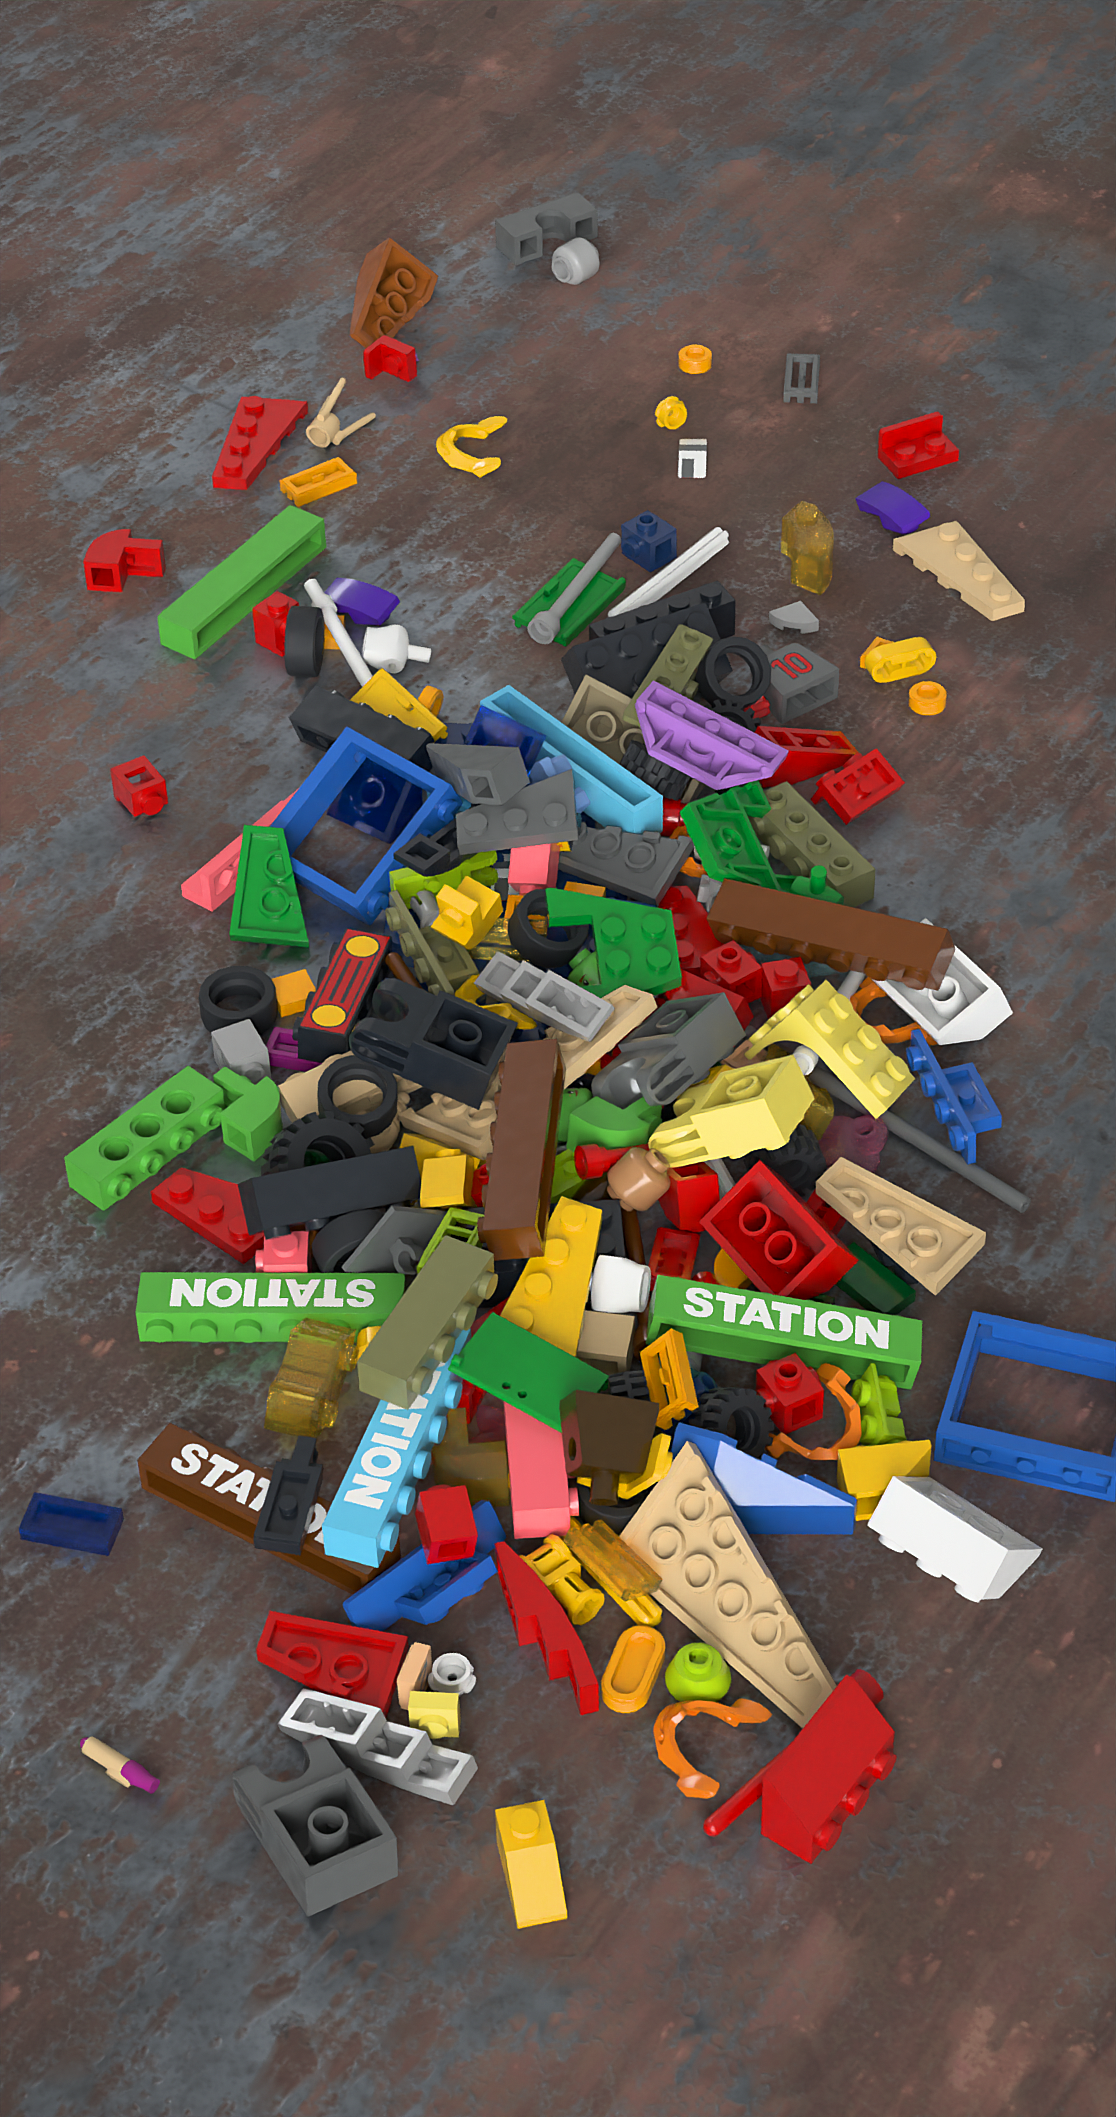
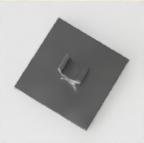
M391 1206L342 1266L343 1270L354 1273H401L414 1275L416 1272L412 1266L417 1261H420L447 1211Z

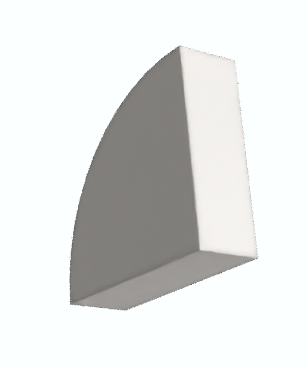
M801 601L769 611V622L781 630H784V626L800 629V633H810L819 630V620Z

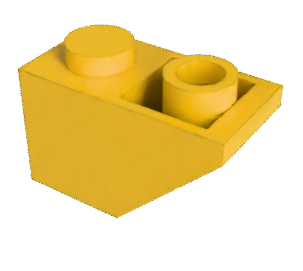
M906 1440L893 1444L860 1445L847 1449H838L837 1482L840 1491L857 1498L856 1521L871 1519L893 1476H929L930 1440Z

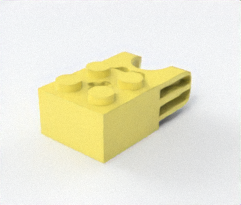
M794 1055L720 1072L713 1083L687 1089L678 1097L673 1104V1110L677 1118L660 1124L649 1138L648 1147L649 1149L654 1148L658 1150L668 1160L669 1168L726 1156L736 1159L752 1150L761 1148L775 1150L784 1146L790 1140V1135L798 1123L803 1120L805 1112L815 1098Z

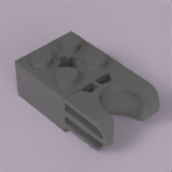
M725 993L666 1001L618 1044L621 1053L593 1078L591 1084L593 1097L598 1096L621 1109H625L642 1097H644L649 1106L666 1105L673 1102L691 1084L705 1079L710 1074L709 1069L716 1062L729 1057L734 1052L733 1047L746 1036Z
M318 1735L302 1742V1747L305 1751L304 1775L296 1780L289 1782L272 1780L266 1777L254 1764L232 1772L234 1798L239 1809L307 1917L398 1876L397 1837L351 1768L346 1769L323 1735Z

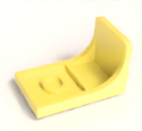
M827 980L815 990L808 984L785 1007L778 1010L762 1027L748 1038L753 1046L744 1053L748 1060H751L767 1045L777 1041H795L806 1045L820 1056L875 1119L883 1114L915 1080V1077L909 1072L907 1064L887 1048L881 1041V1037L876 1029L867 1025L853 1010L849 999L838 993Z

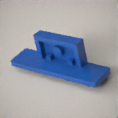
M912 1030L911 1046L906 1048L908 1065L911 1071H917L920 1075L923 1094L926 1098H932L938 1122L946 1124L953 1150H960L967 1165L976 1163V1133L1001 1128L1002 1115L973 1062L941 1069L921 1030Z
M480 1500L471 1507L478 1533L472 1558L427 1564L421 1544L343 1602V1608L352 1626L383 1632L401 1617L425 1625L435 1623L448 1614L449 1608L463 1597L471 1596L480 1591L484 1586V1581L498 1572L491 1556L486 1554L495 1548V1543L506 1539L504 1529L491 1503L486 1500Z

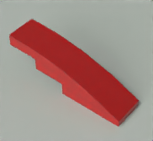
M504 1541L495 1543L497 1575L518 1645L523 1646L538 1642L549 1681L568 1677L580 1715L598 1712L599 1689L597 1678L583 1643L563 1608L535 1571Z

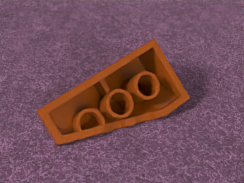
M389 237L366 254L357 278L349 336L365 348L383 335L393 338L415 316L414 314L431 299L439 276Z

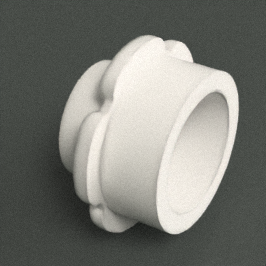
M447 1653L435 1660L432 1672L428 1676V1683L435 1692L459 1693L460 1697L463 1693H469L474 1688L476 1677L472 1674L474 1671L473 1666L466 1657L458 1653ZM449 1678H457L455 1681L448 1680Z

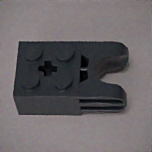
M387 978L381 981L374 991L372 1004L374 1013L382 1020L368 1017L355 1025L349 1036V1046L352 1053L363 1061L479 1110L499 1072V1062L505 1060L507 1043H511L518 1023L442 990L439 991L438 995H434L399 979Z

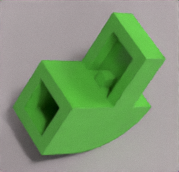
M224 1066L213 1075L214 1083L223 1089L225 1110L220 1113L223 1141L247 1158L256 1161L264 1154L265 1149L272 1145L270 1141L273 1137L283 1130L279 1090L268 1076L254 1085L246 1076L238 1075Z
M595 1096L570 1112L566 1148L574 1152L577 1146L593 1143L599 1147L604 1146L607 1150L647 1144L653 1132L662 1124V1105L649 1106L644 1097H642L625 1109H621Z

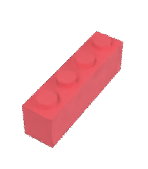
M503 1401L514 1539L547 1537L551 1534L557 1536L570 1535V1516H579L577 1487L568 1488L567 1479L575 1478V1476H570L566 1472L562 1433Z

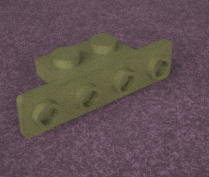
M682 624L679 625L625 709L622 719L641 728L635 703L652 681L693 701L699 687V683L694 681L697 669L711 647L713 639L697 630Z
M397 890L389 892L390 907L385 909L386 920L390 930L398 932L404 955L412 957L419 982H426L428 992L434 995H438L439 991L442 990L455 996L454 991L458 990L470 976L479 974L466 948L434 931L431 926L419 929Z

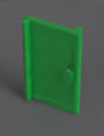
M572 558L512 615L515 626L517 628H520L522 625L528 627L529 622L538 612L548 611L584 567L585 563ZM598 571L561 617L560 631L553 641L567 647L625 590V578L620 577L616 580Z
M494 1312L489 1315L461 1352L452 1357L448 1368L450 1372L562 1433L559 1409L560 1400L575 1390L600 1393L601 1390L605 1391L608 1389L609 1375Z

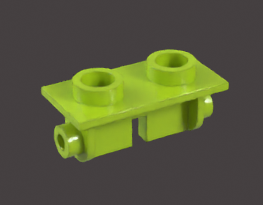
M871 1363L862 1377L854 1382L851 1389V1397L860 1407L862 1431L860 1442L863 1446H875L906 1441L903 1421L900 1418H895L901 1412L896 1383L886 1375L878 1376L876 1365Z

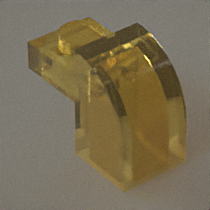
M466 1408L449 1409L448 1427L446 1428L444 1438L440 1446L432 1447L435 1484H445L451 1487L466 1485L471 1507L480 1500L489 1501L492 1507L509 1506L505 1441L468 1443Z

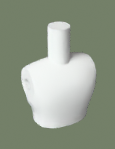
M394 624L380 628H366L361 655L365 664L379 670L383 668L388 673H399L404 668L407 659L429 663L431 649L410 645L408 632L403 626Z
M599 1255L590 1279L592 1310L617 1314L643 1312L646 1308L650 1291L651 1270L649 1266L637 1264L627 1258Z

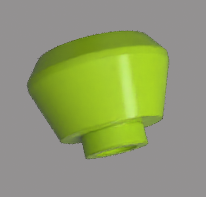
M691 1643L682 1647L667 1666L665 1683L670 1694L680 1702L687 1700L717 1702L726 1695L730 1688L731 1672L725 1660L714 1647L705 1643Z

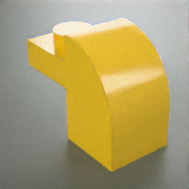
M465 876L456 890L445 884L436 896L440 914L431 925V928L464 948L472 949L483 940L503 912L501 896L499 893L468 876Z

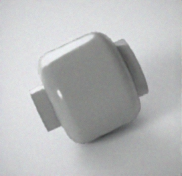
M584 238L571 239L559 246L553 253L552 271L561 282L578 285L593 277L599 270L598 250Z

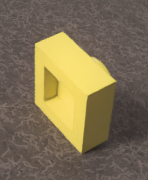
M410 1691L408 1713L411 1728L426 1731L429 1739H440L443 1737L459 1738L461 1723L459 1693Z

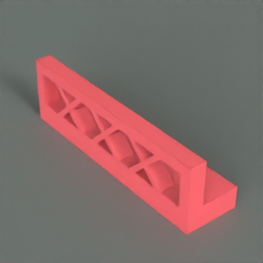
M297 790L287 799L281 800L257 820L253 826L270 827ZM243 833L181 884L183 897L213 912L235 893Z

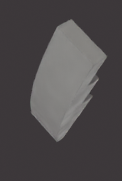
M499 951L496 952L474 982L479 991L501 1003H510L514 1009L541 1023L591 1042L615 1009L612 1004L550 970L545 973L524 960L519 963Z
M304 1688L278 1723L280 1731L300 1742L323 1735L342 1763L409 1792L450 1805L455 1804L478 1769L472 1755L432 1745L426 1731L386 1721L381 1708Z

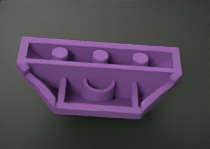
M652 681L636 700L635 708L648 755L715 790L772 777L788 756L789 751L655 681Z

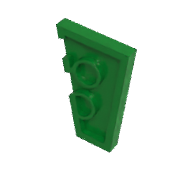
M244 825L229 934L231 941L309 947L283 828Z

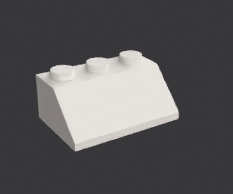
M926 918L920 922L924 924L933 925ZM956 946L939 991L927 988L915 990L907 987L902 982L889 979L885 981L873 980L939 1045L983 1039L1013 1013L1001 988Z
M893 1476L867 1526L881 1534L878 1540L894 1551L903 1553L906 1550L918 1558L916 1565L936 1577H941L942 1574L956 1583L954 1589L959 1594L974 1602H980L983 1599H999L1039 1557L1042 1548L930 1477Z

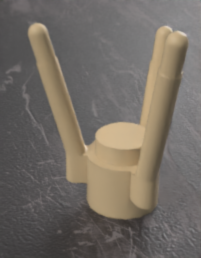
M345 378L339 380L331 395L323 403L318 415L306 429L308 439L318 447H327L331 442L339 445L345 437L376 417L375 413L372 412L340 431V421L330 411L346 383Z

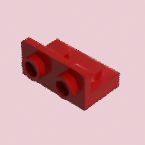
M939 412L927 414L879 430L878 458L897 479L956 462L959 457V449L942 432L943 416Z
M876 748L865 756L860 752L855 754L843 765L844 769L839 773L831 770L822 776L816 783L818 790L810 800L815 806L826 800L841 820L848 825L898 792L905 782Z

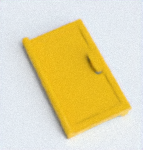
M383 668L350 699L358 704L360 702L366 703L374 711L385 716L388 714L394 715L404 724L413 728H424L433 736L434 742L439 737L445 739L448 736L446 732L447 726Z

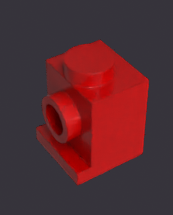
M276 591L252 608L255 641L257 644L283 657L288 612L291 606H299V602Z
M145 755L110 769L114 798L117 802L121 801L134 817L143 813L155 815L161 811L165 804H168L166 781ZM140 774V781L132 784L128 780Z

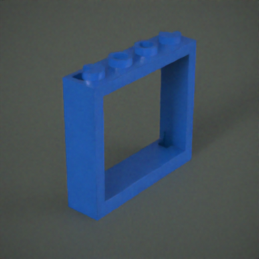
M346 726L270 827L284 829L296 883L371 926L381 911L388 907L389 892H391L389 872L407 867L393 859L394 852L419 833L427 838L433 836L455 819L454 815L463 802L451 784ZM367 757L431 793V795L356 894L291 856Z
M973 1311L936 1431L934 1461L1115 1502L1116 1437L1110 1457L959 1422L980 1352L1116 1382V1342L1092 1337L1087 1334L1050 1328L1041 1324H1032L999 1315L995 1316Z

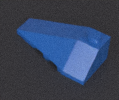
M678 1423L671 1448L672 1461L687 1441L696 1444L748 1534L854 1533L857 1498L807 1474L799 1475L796 1478L775 1467L778 1460L764 1453L760 1460L736 1449L738 1441L724 1434Z

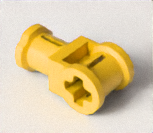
M551 1534L544 1538L543 1545L526 1557L519 1555L535 1571L559 1604L568 1612L567 1617L573 1625H583L597 1615L599 1609L604 1604V1594L599 1589L590 1588L581 1579V1564L572 1556L567 1545L557 1535Z

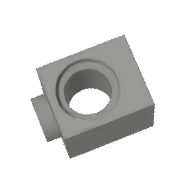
M250 1019L211 1032L214 1058L220 1070L225 1066L238 1075L246 1076L254 1085L266 1076L271 1079L268 1049Z

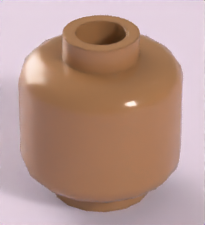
M632 1147L608 1171L607 1179L609 1186L607 1191L612 1199H620V1207L626 1211L631 1212L633 1209L646 1211L670 1188L671 1182L667 1174L670 1164L654 1148L647 1151L643 1148Z

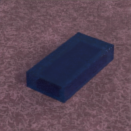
M34 1492L19 1526L21 1540L109 1556L124 1517L122 1508Z

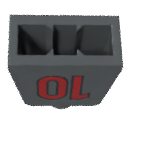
M792 643L777 651H774L768 645L760 646L767 655L771 666V683L764 697L769 701L770 712L778 722L784 724L838 698L839 668L799 643Z

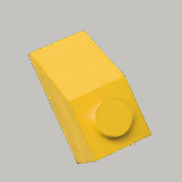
M444 1149L435 1151L436 1158L424 1159L420 1208L446 1211L450 1207L458 1209L478 1208L471 1197L473 1172L475 1171L473 1158L468 1155H461V1149Z
M545 1800L495 1809L497 1845L517 1928L567 1919L556 1844Z

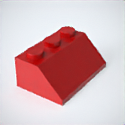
M761 1160L699 1221L761 1292L807 1300L828 1292L859 1261L789 1183Z
M845 1675L763 1777L761 1834L812 1864L823 1849L829 1851L833 1848L842 1832L844 1821L850 1814L856 1816L860 1813L868 1800L869 1789L877 1779L883 1781L888 1777L897 1758L896 1754L893 1753L894 1730L857 1681L849 1675Z

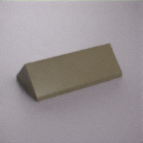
M585 675L561 723L618 764L631 740L645 744L641 728L622 719L623 713L632 698L589 675ZM690 777L679 799H683V803L695 801L706 784Z

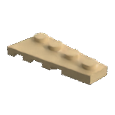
M957 521L944 523L940 526L893 540V551L900 556L909 555L913 558L914 566L923 572L930 570L938 576L937 582L946 589L958 590L963 601L991 621L1024 612L1025 599Z
M840 1157L816 1181V1194L935 1296L985 1245L986 1232L843 1157Z

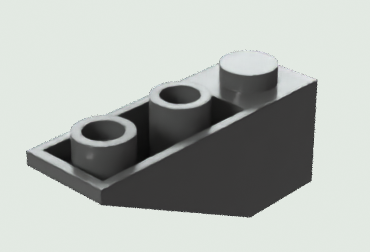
M429 743L426 746L436 776L451 784L458 795L472 804L503 805L530 783L519 747Z

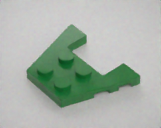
M759 780L748 782L741 788L739 785L732 787L721 795L715 793L692 801L680 811V814L709 878L719 882H723L725 878L789 893L792 883L798 876L774 874L748 818H762L772 809Z
M545 888L549 927L592 925L600 985L579 987L602 998L623 985L650 993L653 996L681 986L682 975L671 910L557 888Z

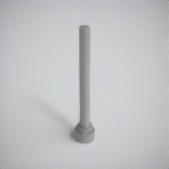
M610 533L548 611L538 612L533 617L527 627L528 633L533 640L540 644H549L553 641L560 631L561 617L620 545L621 538L618 534Z

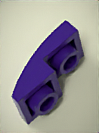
M883 481L855 498L860 511L879 516L884 529L900 534H908L917 530L920 523L931 517L929 511L915 498L900 488Z
M337 577L324 592L332 598L337 607V612L349 613L355 624L381 625L390 618L391 612L400 603L396 595L384 589L348 578Z

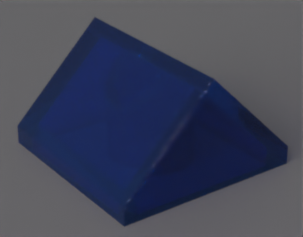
M366 757L331 803L326 815L392 844L422 807V788Z

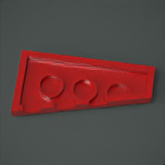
M241 396L212 475L213 488L247 490L266 467L268 456L271 454L275 455L281 448L280 441L285 435L290 436L296 429L295 422L307 415V401Z

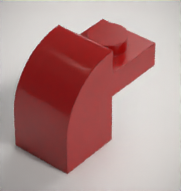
M131 529L114 530L97 537L89 545L83 561L87 590L122 592L128 575L163 577L166 570L163 540L132 538Z

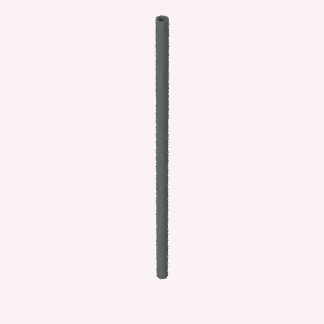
M749 1024L744 1031L746 1036L742 1039L748 1040L758 1029ZM778 1041L763 1048L777 1058L794 1053L793 1050ZM815 1065L811 1073L804 1075L809 1081L1020 1213H1024L1028 1209L1031 1198L974 1163L967 1165L963 1156L891 1111L886 1110L875 1119L841 1080Z

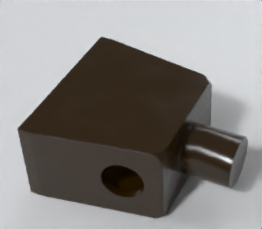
M575 1390L560 1400L559 1405L566 1472L570 1476L591 1479L590 1503L600 1506L616 1505L618 1503L619 1483L629 1484L643 1476L646 1470L659 1412V1403Z

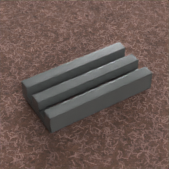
M787 354L783 402L790 403L791 397H797V403H804V397L811 398L810 403H817L820 370L819 354ZM793 362H800L798 388L791 387ZM807 363H813L811 388H805Z

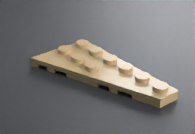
M623 985L602 997L601 999L612 1004L615 1009L591 1042L564 1033L553 1027L545 1030L547 1037L543 1040L557 1038L566 1067L564 1089L574 1080L581 1077L590 1066L605 1053L612 1050L624 1036L639 1026L657 1008L652 994ZM499 1072L479 1110L436 1092L431 1095L433 1103L417 1112H414L410 1107L398 1114L403 1127L485 1160L487 1153H493L490 1126L491 1122H497L494 1097L496 1091H501Z
M687 1441L672 1461L666 1477L658 1481L608 1553L639 1585L706 1644L714 1647L724 1660L801 1728H804L837 1685L696 1444Z

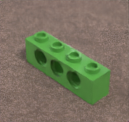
M190 1066L185 1067L64 1157L69 1187L105 1211L118 1200L125 1198L132 1189L148 1177L155 1175L161 1167L178 1154L188 1150L194 1142L207 1132L221 1124L220 1113L225 1110L223 1089Z

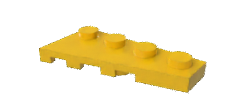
M561 1196L548 1221L544 1257L529 1258L500 1315L576 1358L590 1290L592 1268L595 1263L601 1230V1209Z

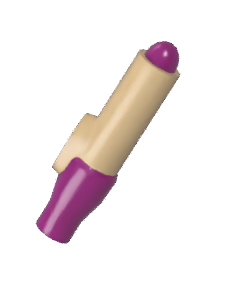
M93 1736L84 1737L80 1740L82 1753L107 1768L106 1774L128 1788L130 1785L144 1789L150 1794L154 1793L159 1787L160 1780L151 1775L135 1760H130Z

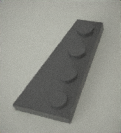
M581 822L579 840L573 841L571 852L560 851L558 870L658 907L695 845L692 839L687 836L670 839L661 837V834L657 832L644 831L643 835L622 832L621 827L590 828L586 826V823Z

